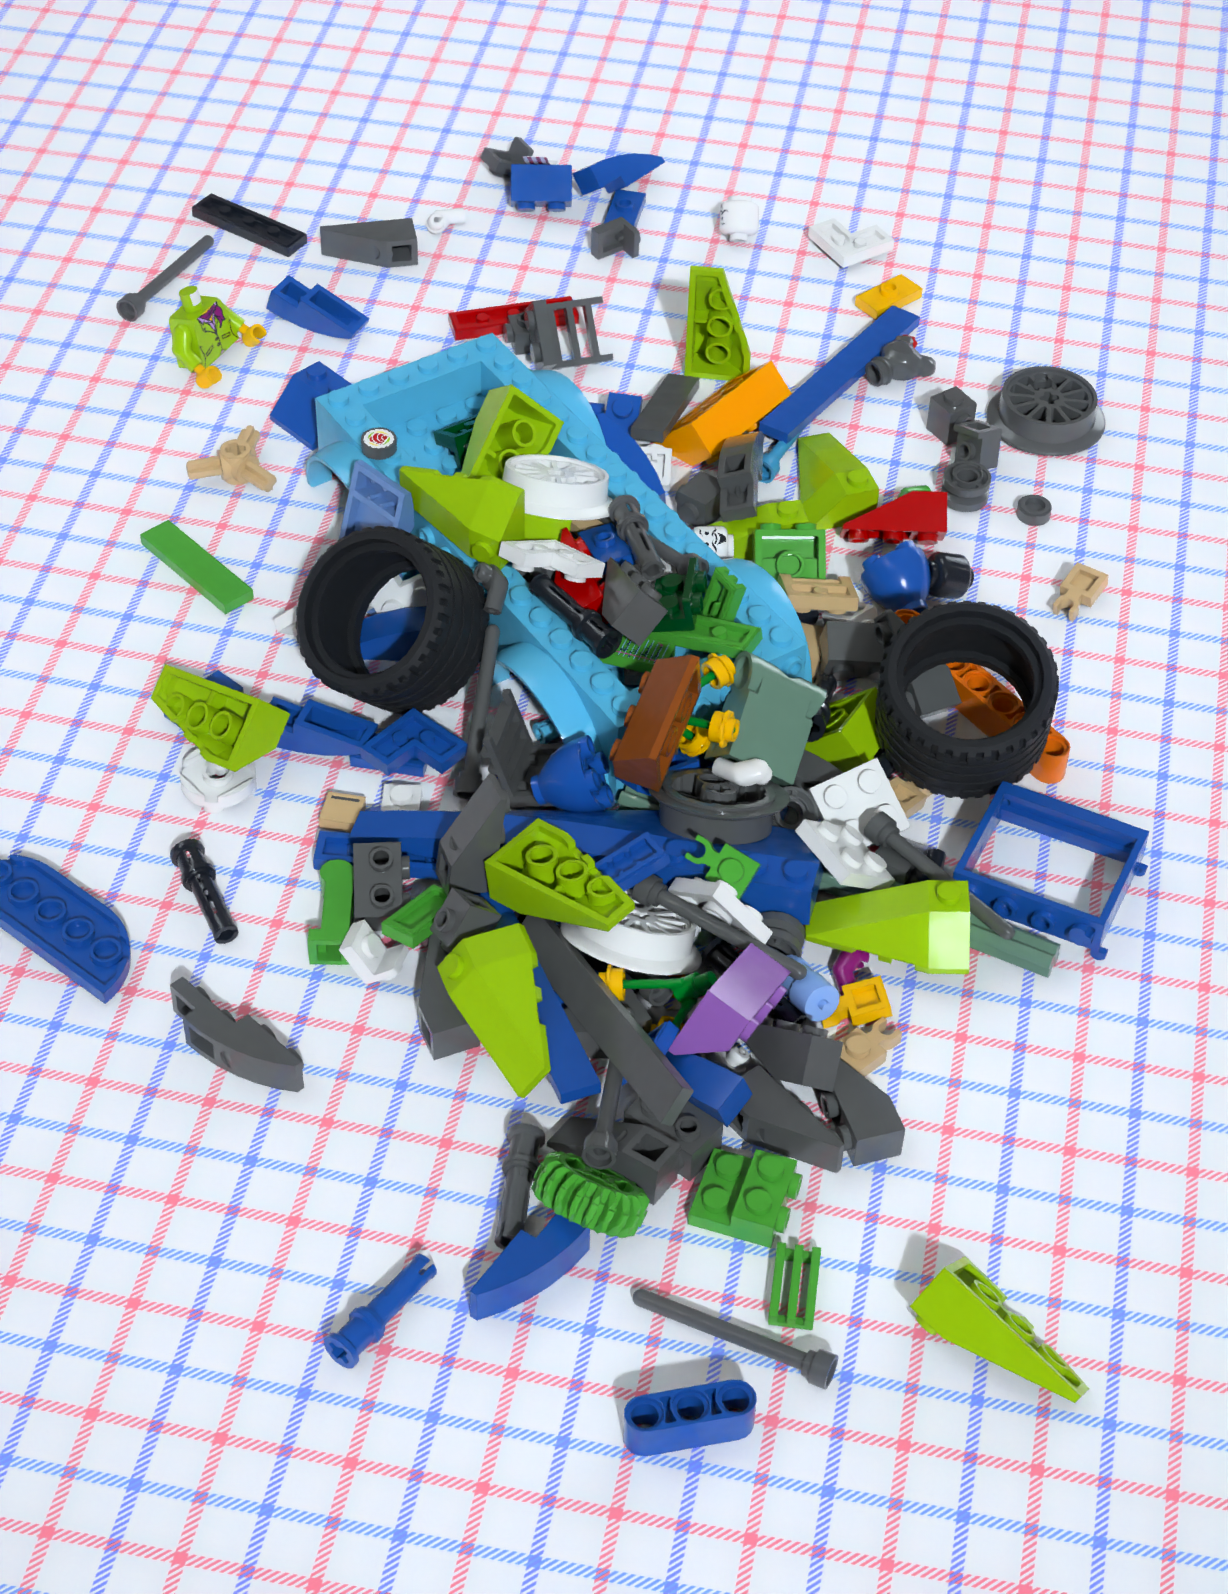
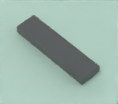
M668 373L631 426V437L636 440L663 443L698 391L700 378Z

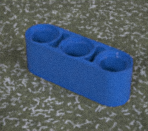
M726 1380L634 1397L627 1403L624 1409L623 1442L631 1453L638 1456H651L746 1438L754 1427L757 1403L756 1392L747 1382ZM729 1408H737V1409H740V1410H742V1411H740V1412H732V1411H729L728 1409H729ZM684 1416H693V1417H696L697 1419H695V1420H687V1419H684V1418H682V1417H684ZM638 1424H649V1425H651L652 1427H649V1428H641V1427H639V1426H637V1425H638Z

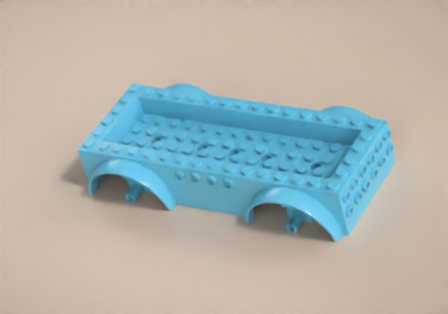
M493 333L480 336L474 340L450 347L447 350L423 357L417 361L393 368L387 372L363 379L357 383L315 398L319 451L312 455L306 463L307 482L311 487H316L332 480V472H334L349 490L355 461L359 460L364 461L399 485V469L403 466L437 469L442 475L453 476L456 472H461L462 469L458 468L455 453L449 448L436 445L433 432L477 415L489 390L512 384L564 422L548 455L573 458L604 469L609 474L608 496L613 500L622 495L635 497L640 504V513L648 520V534L681 554L695 553L708 561L707 589L715 567L726 566L730 570L728 575H735L738 578L736 584H743L746 587L734 622L762 629L763 639L752 654L773 663L789 678L801 677L812 683L811 660L805 633L796 610L779 583L766 570L751 561L738 558L721 559L680 519L676 511L671 510L660 499L659 495L640 479L635 471H632L621 461L616 452H612L606 446L600 424L591 405L581 390L568 377L553 370L530 371ZM378 427L393 431L397 438V451L395 454L383 460H375L365 456L361 449V436L365 431ZM414 510V528L411 534L459 558L474 573L476 566L481 562L466 555ZM570 531L574 539H577L578 537ZM509 561L501 569L509 583L502 613L500 615L489 613L490 620L488 621V626L494 624L500 629L492 686L509 679L511 671L530 690L549 717L533 724L534 736L537 741L540 740V744H547L561 737L565 745L574 739L589 735L593 741L596 753L603 751L608 760L610 772L604 775L606 783L613 792L616 804L618 803L621 791L625 790L626 785L615 778L613 762L609 760V756L617 738L622 740L627 728L624 727V720L630 705L637 706L641 694L638 693L639 685H625L624 668L603 663L592 652L593 648L588 643L577 640L573 636L568 623L535 595L530 593L529 583L512 567V562ZM412 570L402 573V581L420 574L419 571ZM483 586L485 591L484 597L486 598L488 591ZM676 646L674 657L686 655L700 657V674L703 677L701 665L708 660L710 653ZM730 658L731 661H732L733 664H734L735 659H734V658ZM709 683L702 687L691 716L711 721L715 711H722L727 695L732 691L731 685L729 687L724 686L719 690L713 688Z

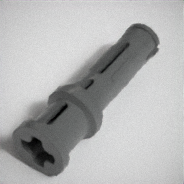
M631 495L618 496L608 507L609 517L617 524L616 531L620 539L628 542L642 576L650 581L657 580L664 574L662 568H665L660 560L654 544L647 533L649 529L648 520L640 513V504L635 497Z
M515 1124L509 1128L507 1133V1140L510 1143L509 1153L502 1162V1171L506 1177L501 1202L499 1223L494 1239L496 1246L503 1250L521 1229L524 1231L532 1181L535 1180L534 1175L540 1165L538 1162L539 1149L545 1144L544 1131L532 1124Z

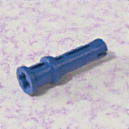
M416 1254L412 1261L366 1307L360 1306L355 1308L349 1314V1321L337 1333H330L324 1339L325 1349L334 1361L342 1367L352 1369L359 1362V1355L370 1343H378L383 1338L385 1325L437 1274L434 1264L430 1265L426 1270L422 1269L430 1261L429 1258L422 1254Z

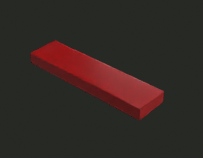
M571 296L546 299V304L571 301L573 299ZM532 301L448 313V322L455 341L478 338L490 333L494 335L503 334V324L508 323V315L525 312V309ZM575 307L573 308L575 324H579V313ZM564 309L554 310L556 326H565Z

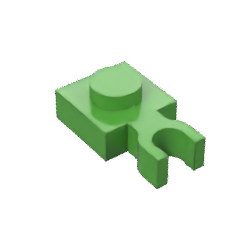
M698 834L695 840L704 844L706 848L705 854L700 858H696L687 852L684 857L695 864H706L711 867L705 879L710 882L722 880L728 883L737 891L736 898L741 899L762 864L725 843L719 853L708 839Z

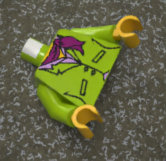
M187 286L179 291L182 306L169 318L172 352L177 358L179 368H187L191 373L196 372L197 385L200 388L206 389L222 379L220 370L211 364L239 339L238 331L242 333V341L248 347L258 345L260 340L257 338H263L267 332L260 324H254L251 327L245 325L244 322L246 320L228 308L218 297L201 296L196 286Z

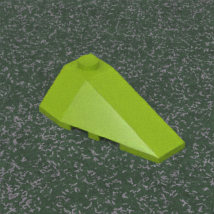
M512 384L491 389L475 419L461 472L466 473L468 478L480 479L483 475L502 480L507 459L527 454L548 455L564 422Z
M403 466L399 469L400 486L411 492L414 510L470 558L481 563L485 562L489 566L494 564L501 570L509 562L498 556L501 541H525L524 489L494 476L483 475L480 479L468 478L467 474L462 472H456L453 476L442 475L437 469Z
M801 500L761 505L757 507V516L724 523L721 520L707 526H724L728 534L734 535V558L752 560V533L755 529H760V524L778 523L781 524V529H795V524L809 523Z
M165 664L151 696L154 703L170 721L176 723L182 729L185 738L198 747L201 751V756L206 761L233 772L240 770L276 749L290 716V713L261 699Z
M539 818L484 862L490 898L520 914L609 932L635 909V902L610 876H604L595 867V861L588 853L584 855L576 847L575 840L567 832Z
M966 1256L945 1266L910 1305L917 1313L915 1316L917 1322L930 1334L936 1335L938 1333L943 1339L1074 1403L1090 1389L1052 1347L1044 1343L1040 1346L1034 1340L1036 1337L1033 1331L1034 1326L1026 1317H1019L1002 1305L1008 1297Z

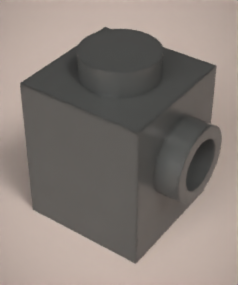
M957 386L931 396L926 429L946 446L957 442L958 432L954 431V424L975 420L977 403Z
M700 471L689 482L679 487L675 501L677 502L676 512L682 521L694 527L713 524L721 517V489L717 478Z
M452 887L442 907L437 911L430 930L440 939V947L450 953L462 939L494 930L502 915L483 897Z

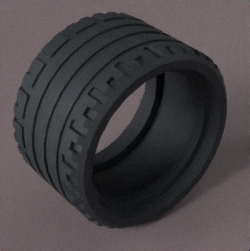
M390 526L366 527L361 531L356 530L348 536L340 538L334 545L332 544L319 557L316 564L311 568L307 579H305L298 599L299 602L296 609L297 621L295 622L296 637L300 645L301 655L305 657L307 667L312 669V674L316 678L321 679L324 685L339 693L396 714H405L412 708L421 713L423 710H432L436 705H442L450 697L453 698L468 683L469 678L475 673L478 663L481 662L485 630L490 620L489 613L483 610L486 600L484 597L485 591L483 586L479 585V582L474 579L472 569L464 564L462 560L407 531ZM418 570L422 576L427 594L425 619L418 638L408 653L395 665L384 671L371 674L365 666L360 647L362 623L368 607L378 591L390 579L404 572Z
M954 601L948 602L945 605L933 606L930 610L925 609L921 611L920 615L917 617L913 616L908 620L907 624L902 625L897 630V635H894L889 641L881 662L875 708V724L881 749L886 751L885 756L888 761L894 764V768L898 773L901 772L905 779L909 782L913 781L917 784V787L925 788L930 793L936 795L941 794L948 798L960 797V799H968V797L982 798L983 795L987 794L990 796L994 795L1002 781L1011 784L1018 783L1023 779V776L1030 773L1034 763L1037 764L1046 746L1058 698L1059 676L1057 675L1058 667L1053 659L1052 650L1047 648L1046 640L1039 636L1038 631L1033 626H1030L1027 623L1028 621L1022 617L1019 618L1014 612L1006 611L997 605L992 606L985 602L963 601L956 603ZM954 662L973 663L987 667L1002 675L1019 694L1026 713L1010 729L995 736L981 739H959L942 734L928 726L915 714L907 700L905 691L911 682L923 672L938 665Z

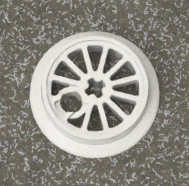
M527 454L514 456L506 460L502 480L525 490V513L563 520H595L609 517L608 507L613 499L608 496L609 474L604 469L585 461L555 455Z
M633 889L626 890L625 893L632 899ZM633 900L635 902V909L609 932L563 922L560 924L562 935L577 949L598 960L620 968L654 975H683L696 971L702 964L701 954L693 944L697 925L661 905L646 907Z

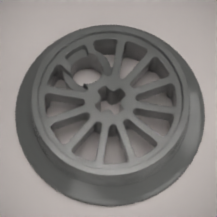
M1036 366L1015 372L1005 381L1002 390L991 399L986 412L988 423L1002 428L1001 440L1019 450L1037 455L1064 456L1084 451L1097 443L1105 430V417L1097 404V393L1093 386L1082 376L1058 367Z
M712 768L670 770L669 775L665 776L659 792L648 789L649 793L659 801V822L664 828L692 840H695L699 834L714 844H748L767 838L771 834L775 814L786 808L790 801L787 791L772 781L765 785L740 786L714 775Z

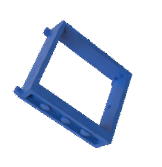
M1002 781L953 872V878L957 881H968L969 891L1002 918L1091 949L1090 955L1094 959L1104 960L1108 949L1101 947L1131 882L1135 875L1143 876L1147 871L1148 865L1141 863L1144 857L1149 831ZM1000 820L1125 863L1100 917L973 873L972 871Z

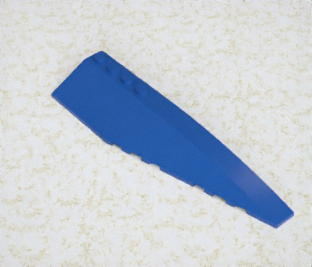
M509 810L504 816L505 842L500 844V849L538 818L567 832L575 840L576 847L584 855L588 853L595 863L648 831L668 852L671 860L669 865L654 873L663 879V884L667 886V891L676 877L687 879L699 877L709 881L705 879V876L711 867L706 864H695L684 857L687 852L696 858L702 857L706 852L704 844L682 837L664 828L659 822V810H602L597 812ZM360 811L348 840L351 844L401 842L402 853L437 859L439 841L461 811ZM773 826L771 834L763 840L748 844L731 845L762 864L743 897L739 900L744 905L753 907L759 913L782 912L795 917L802 924L809 925L825 866L795 830ZM712 843L714 849L719 853L725 845Z

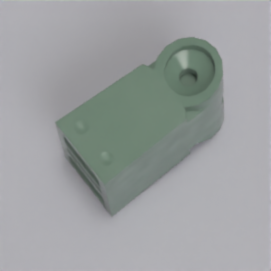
M742 651L735 659L736 674L734 675V683L731 685L732 691L727 695L721 711H733L735 719H739L740 729L735 742H728L725 748H720L719 743L710 742L704 759L712 763L719 757L735 763L754 758L762 759L767 762L772 770L770 781L781 787L793 785L813 724L811 718L823 705L827 691L801 677L789 678L773 663L748 651Z

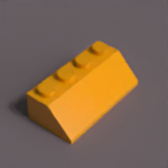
M772 360L732 378L678 420L663 443L653 442V444L672 448V456L691 466L706 461L707 465L712 464L719 459L721 448L727 438L743 435L742 433L745 431L749 433L757 429L760 421L763 420L762 417L771 413L792 393Z

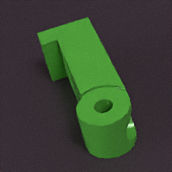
M336 859L326 862L320 869L321 894L324 898L321 929H309L310 964L350 965L340 953L339 948L354 919L353 866L349 862Z

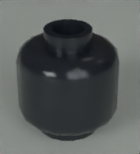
M935 552L928 557L931 576L929 596L958 599L972 586L974 572L964 555Z

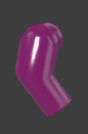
M841 950L836 958L831 971L841 996H843L841 986L857 982L854 971L856 968H863V962H869L870 956L868 952L856 950L853 953Z

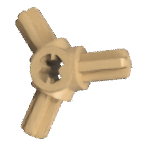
M248 425L246 429H242L237 439L223 443L220 450H217V456L191 460L186 463L187 474L191 480L221 475L222 480L231 485H243L250 482L266 492L273 490V485L277 482L273 474L259 466L260 463L256 457L255 447L261 435L251 425Z

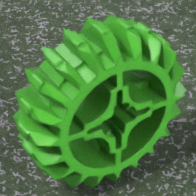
M562 1151L547 1153L534 1175L535 1180L531 1189L536 1198L542 1201L545 1207L551 1208L555 1214L562 1215L569 1222H575L583 1228L594 1230L596 1233H605L610 1237L617 1236L619 1238L634 1236L638 1227H641L648 1212L646 1209L650 1200L644 1190L637 1187L636 1182L628 1180L611 1168H592L584 1163L582 1157L576 1156L573 1153L566 1154Z

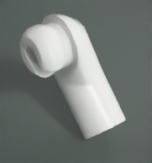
M719 757L712 766L714 775L740 786L765 785L772 778L771 768L762 759L754 758L735 763Z

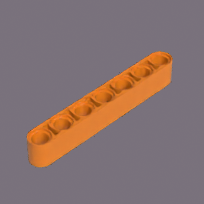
M901 609L894 612L905 624L913 616L917 617L920 615V613L911 609ZM959 662L946 664L950 668L962 702L954 708L986 736L992 737L1010 729L1026 713L1023 702L982 666ZM1052 726L1050 727L1044 751L1037 764L1034 763L1033 769L1030 771L1033 777L1047 784H1054L1064 779L1071 748L1068 740Z

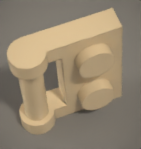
M790 574L778 575L777 582L785 591L798 613H808L811 610H826L828 613L840 615L845 614L846 611H857L859 597L850 577L838 576L837 580L792 578Z

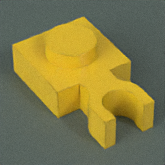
M881 975L841 986L843 996H840L837 1009L830 1017L822 1020V1025L825 1029L838 1025L843 1019L851 1018L854 1027L879 1020L881 1017L893 1016Z

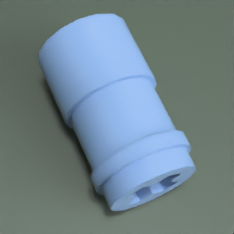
M791 954L786 955L803 964L807 969V975L802 980H796L788 976L782 984L788 989L785 995L811 1021L818 1022L830 1017L839 1004L840 995L838 990L818 972H814L803 958Z

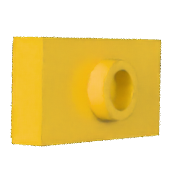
M900 274L856 296L855 306L877 320L891 306L902 308L921 298L923 288Z

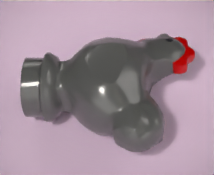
M909 335L896 336L895 340L884 344L881 357H874L871 362L866 364L865 372L870 383L879 387L881 385H888L892 379L905 381L916 376H931L936 370V361L932 357L921 355L915 349L918 344L915 337Z

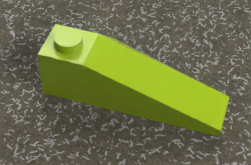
M690 266L684 376L730 381L732 378L750 370L751 351L724 268Z
M823 433L798 438L800 500L809 523L816 524V529L842 527L844 523L877 508L879 487L870 471L830 433Z
M926 880L815 902L810 924L805 925V941L849 953L861 950L878 955L879 961L890 964L893 959L915 965L916 971L927 974H969L970 901L968 881Z
M516 923L462 939L437 966V969L448 995L517 1096L525 1098L551 1071L546 1026L539 1023L537 1003L542 1001V992L540 987L535 986L533 969L538 967L537 953L524 925Z

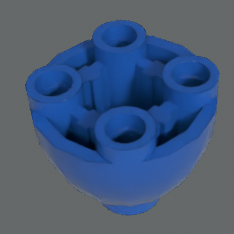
M913 541L902 542L896 546L894 551L883 556L873 555L862 563L864 571L861 574L860 583L879 606L886 610L891 609L893 612L901 609H911L920 613L928 609L926 600L931 582L930 567L924 551L916 547Z
M589 735L574 739L558 748L545 762L539 774L531 777L532 792L540 806L550 804L558 809L574 812H597L615 806L613 792L606 783L604 775L610 772L608 760L603 751L596 753L593 741Z

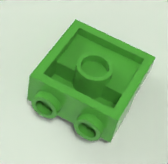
M778 523L760 524V529H755L752 533V562L766 570L776 581L779 574H790L792 578L826 579L825 529H816V524L813 523L795 524V529H781V524Z
M714 1148L689 1211L688 1224L771 1248L776 1233L784 1234L791 1212V1208L786 1207L789 1198L796 1200L800 1191L803 1175L796 1173L797 1160L756 1149L753 1158Z

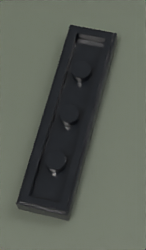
M212 193L192 206L193 217L286 257H290L307 244L306 233Z

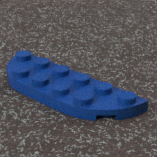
M11 854L9 856L10 860H0V928L104 1004L110 1001L124 984L131 964L129 938L120 918L103 903L41 861Z

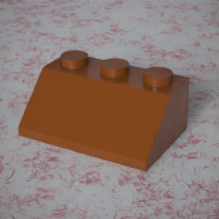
M695 655L656 659L652 671H645L638 689V693L641 694L637 706L630 705L624 720V727L627 728L622 740L618 738L615 740L610 752L609 760L613 762L615 777L657 792L660 791L701 693L700 657Z

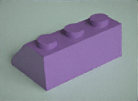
M750 943L707 991L668 1051L673 1055L729 1051L738 1039L746 1043L788 991L782 984L791 972Z

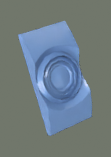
M355 461L339 539L348 536L356 530L361 531L363 528H374L375 526H390L411 533L414 528V504L411 492L364 461ZM374 608L367 612L371 616L377 614Z

